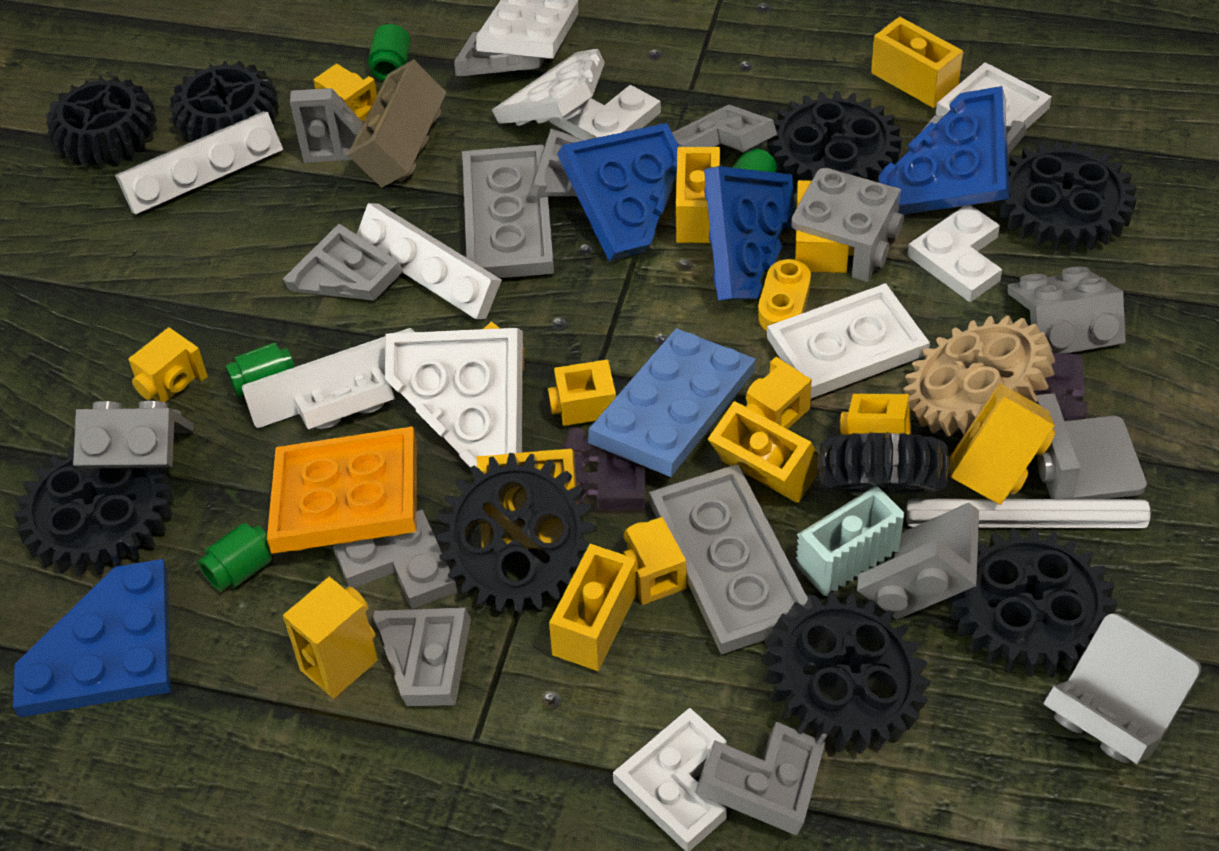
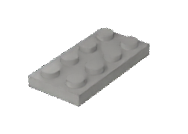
M544 144L462 151L466 257L498 278L554 273L548 196L536 197L530 195L544 150Z
M738 464L649 492V502L656 518L663 517L686 559L687 584L721 655L766 640L782 613L787 615L795 602L804 607L808 598Z

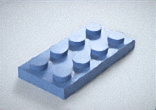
M676 328L588 430V443L672 477L752 376L755 370L756 358Z

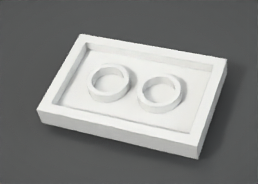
M500 0L476 36V49L482 52L554 58L578 16V0Z
M886 283L767 326V339L780 359L812 379L811 398L924 356L922 351L930 346L928 339Z

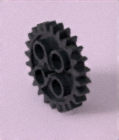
M839 91L834 93L833 98H827L823 92H819L818 100L813 101L810 97L804 95L802 105L790 101L789 111H778V120H773L777 135L767 140L768 153L776 162V171L783 170V174H791L792 179L796 177V188L798 181H812L817 171L821 168H829L879 183V175L882 173V170L890 162L895 165L899 161L902 143L900 126L894 125L893 115L884 116L885 107L883 105L872 109L870 98L859 103L856 102L855 93H852L847 99H842Z
M1055 141L1054 148L1048 150L1045 145L1039 143L1037 153L1024 148L1021 158L1014 155L1010 157L1008 165L1010 199L995 201V206L1000 207V218H1009L1007 226L1009 230L1021 227L1020 238L1025 239L1034 235L1036 236V246L1038 247L1047 240L1052 242L1054 251L1060 248L1061 243L1067 244L1072 252H1076L1078 243H1083L1089 250H1093L1095 239L1107 245L1111 235L1120 237L1123 226L1129 227L1137 201L1135 197L1137 187L1130 184L1131 173H1121V162L1108 164L1110 155L1108 153L1096 157L1093 155L1094 147L1092 146L1084 152L1078 151L1076 142H1073L1069 149H1063L1060 142Z
M72 446L68 448L67 459L61 460L54 455L50 457L53 465L50 470L40 467L35 469L39 478L38 482H24L23 485L28 495L16 498L21 509L14 513V517L19 525L16 528L30 556L32 558L38 556L42 566L45 568L54 563L59 574H63L72 565L77 576L81 577L87 567L93 565L96 573L102 575L105 563L112 562L115 567L122 566L121 557L126 554L138 560L140 555L137 547L140 544L154 547L155 542L151 532L165 533L166 527L163 518L172 517L173 514L169 503L174 501L165 470H161L160 467L78 468L73 466L74 448Z
M509 453L506 467H501L499 462L492 456L489 457V472L484 474L473 465L471 471L475 481L471 484L461 479L455 481L463 492L459 498L445 496L446 502L454 507L452 514L438 515L437 519L449 525V531L436 535V540L450 544L451 548L444 551L439 557L444 562H456V565L448 573L450 579L467 578L460 590L463 594L469 595L476 589H480L477 598L478 604L485 606L495 596L496 610L499 612H505L510 600L514 601L516 611L520 614L525 613L527 600L532 599L539 610L545 609L544 595L549 593L558 601L561 600L563 596L559 585L563 582L569 585L573 577L572 571L574 568L577 569L581 562V552L585 553L589 544H591L584 540V535L596 532L597 526L589 522H583L582 518L588 516L594 509L591 504L577 505L576 502L585 493L581 486L569 490L566 489L572 479V475L568 471L561 473L556 478L553 477L556 464L553 461L548 460L539 470L537 458L534 454H529L524 466H520L517 456L514 453ZM514 487L525 488L527 499L524 506L515 511L506 510L503 501L507 491ZM485 504H492L516 526L521 527L524 525L522 529L524 534L550 556V561L546 564L542 563L517 540L509 542L512 537L511 534L485 512ZM552 518L561 520L564 527L561 538L553 543L542 542L539 535L542 524ZM483 523L491 524L494 530L491 543L483 548H475L471 541L474 528ZM515 556H527L531 565L528 575L519 581L511 580L507 574L508 563Z
M1011 528L1009 540L1004 541L994 532L991 534L989 547L978 541L976 586L948 598V601L952 603L950 618L959 620L958 636L972 635L969 648L972 652L986 647L988 649L986 663L991 664L999 657L1006 659L1005 667L1008 673L1013 671L1017 663L1024 664L1028 677L1033 676L1036 666H1043L1049 677H1054L1057 663H1061L1065 669L1073 672L1077 659H1081L1103 619L1116 611L1118 602L1111 598L1115 585L1113 582L1103 581L1106 567L1095 566L1090 568L1093 553L1089 551L1079 556L1076 555L1074 550L1077 541L1075 540L1069 541L1064 546L1058 545L1056 532H1052L1046 541L1039 539L1036 528L1031 529L1028 538H1021L1019 532L1015 528ZM1058 617H1063V618H1066V619H1068V620H1070V621L1062 620V619H1059ZM1007 623H1013L1019 625L1020 627H1013L1011 625H1008Z
M829 592L823 603L815 595H810L804 607L795 602L787 615L781 614L773 627L774 629H772L765 641V645L768 648L762 656L761 662L769 666L762 679L765 683L777 685L769 696L770 701H785L787 704L781 714V718L788 719L796 715L801 720L797 727L798 734L806 732L811 727L816 730L815 741L817 745L820 746L827 736L834 738L837 752H842L849 741H852L858 754H862L870 742L879 751L883 749L889 739L894 742L899 741L907 729L910 730L919 718L918 713L927 703V698L922 694L930 685V680L920 675L928 664L925 660L913 658V655L920 647L919 642L905 643L902 639L908 627L903 625L893 629L889 625L893 614L891 611H887L878 617L874 614V601L870 600L861 609L857 607L854 594H849L844 604H839L834 592ZM811 646L817 648L820 652L814 650ZM870 690L876 692L880 697L874 695ZM821 692L828 694L833 700L826 698Z

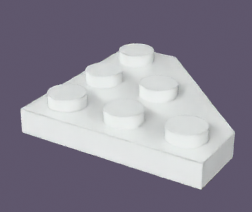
M592 49L574 53L493 108L492 112L498 123L515 122L517 126H520L531 120H536L540 124L552 118L558 117L559 121H565L577 115L581 111L579 105L593 96L605 64L599 50Z
M518 328L386 334L385 380L416 408L415 411L441 437L446 439L470 467L473 465L477 467L476 456L522 453V330Z

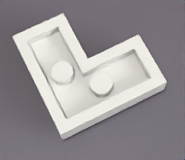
M629 85L606 105L589 98L579 105L581 111L574 117L565 121H559L557 117L550 119L549 122L577 138L588 140L645 127L661 113V101Z
M965 205L909 243L907 256L968 302H972L1001 280L1002 269L978 252L998 238L1000 225L972 205Z
M691 708L687 709L613 772L614 784L685 851H691L726 820V808L722 804L695 793L698 785L695 778L702 773L708 752L714 740L727 745V741Z

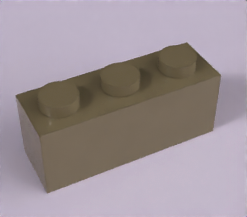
M414 59L387 75L347 156L381 187L395 180H405L416 167L414 161L418 152L428 142L429 136L427 133L431 124L441 114L439 107L446 95V91Z

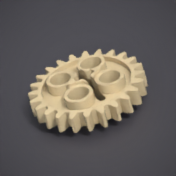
M990 316L983 326L978 327L973 320L970 321L968 330L961 332L956 327L953 328V337L948 340L938 337L936 341L939 346L936 349L926 348L922 351L926 358L925 360L913 361L912 366L916 372L906 375L905 378L909 385L903 388L905 394H909L910 410L922 427L928 425L932 433H936L943 428L946 436H951L960 428L963 435H965L998 383L1036 403L1038 399L1034 391L1048 389L1049 386L1045 378L1054 375L1051 364L1055 362V358L1044 332L1040 333L1035 323L1028 326L1025 318H1021L1013 324L1010 316H1005L996 324L993 317Z

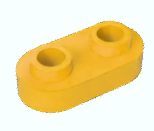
M785 259L774 263L769 268L758 305V321L764 330L767 331V326L804 313L811 282V272L804 263Z

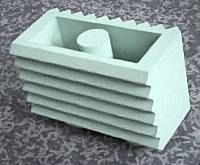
M879 487L871 488L797 534L799 537L797 540L798 551H796L798 555L796 557L798 569L822 595L827 596L831 590L838 591V586H846V581H853L854 576H858L861 571L869 570V566L876 567L877 561L884 562V557H891L892 552L899 553L904 512Z

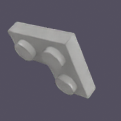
M729 104L672 132L679 147H715L719 144H724L741 152L758 149L763 145V141L777 135L773 119Z
M423 510L417 511V532L393 537L386 536L353 541L347 544H333L334 553L347 585L355 588L396 573L411 609L457 593L455 580L448 577L450 569L447 562L440 560L439 555L442 554V551Z
M778 722L775 723L769 734L762 760L714 740L708 752L695 793L797 835L804 824L825 742L819 746L816 744L814 737L805 733L798 734L797 730Z

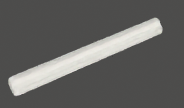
M910 499L906 505V521L910 527H916L966 503L972 504L979 510L978 528H1146L1149 525L1151 516L1148 501L1125 499H1005L1002 505L990 499Z

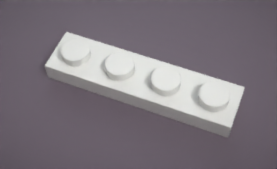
M263 111L249 117V119L242 120L115 176L132 213L137 214L283 150L268 112Z
M368 203L357 232L358 236L399 261L404 274L475 319L487 318L502 281L500 278L382 205Z

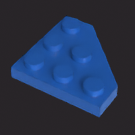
M1002 86L960 93L949 104L950 111L936 124L931 122L908 144L910 150L895 165L890 162L882 170V173L879 175V183L901 189L898 213L905 215L1010 199L1006 102Z
M667 123L562 145L557 153L608 261L644 253L651 245L656 232L654 230L659 217L665 209L673 188L671 186L677 174V148L679 145Z
M722 166L704 169L706 183L704 193L708 202L710 221L709 239L712 245L715 269L713 279L717 289L718 301L758 299L763 288L760 282L764 270L769 269L776 261L783 246L779 240L783 230L792 227V216L796 210L792 175Z
M164 559L114 567L14 664L13 708L19 718L171 692L168 569Z

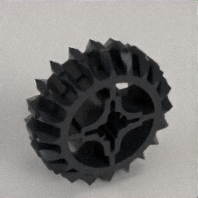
M225 60L220 66H213L209 63L208 69H195L194 76H184L183 84L175 86V94L170 97L173 124L177 127L183 140L188 142L196 141L242 120L249 119V117L263 111L268 112L272 124L275 126V118L279 115L278 96L272 80L267 77L265 71H258L255 65L244 67L241 61L234 65H228Z
M102 76L94 82H88L85 79V84L79 87L70 85V92L59 93L58 101L50 104L51 111L46 114V125L49 130L47 133L50 142L54 144L61 158L69 159L72 165L82 162L86 169L90 168L93 164H99L102 169L106 163L115 162L119 165V160L125 157L133 159L134 151L146 150L145 143L154 140L153 132L157 129L153 102L149 99L148 94L144 92L142 86H134L131 79L121 82L117 76L109 81H105Z
M889 432L840 434L837 437H829L820 443V455H817V470L819 471V482L827 489L863 494L873 487H879L885 494H926L927 492H936L947 486L948 474H950V458L948 456L947 444L934 437Z

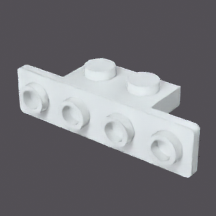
M408 328L396 333H412L414 330ZM386 336L243 385L242 391L255 427L260 428L299 414L307 429L313 427L320 429L328 428L337 424L342 417L356 412H374L380 409L385 402L395 399L391 385L385 380Z

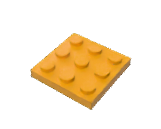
M413 426L276 447L267 541L271 554L417 532V440Z

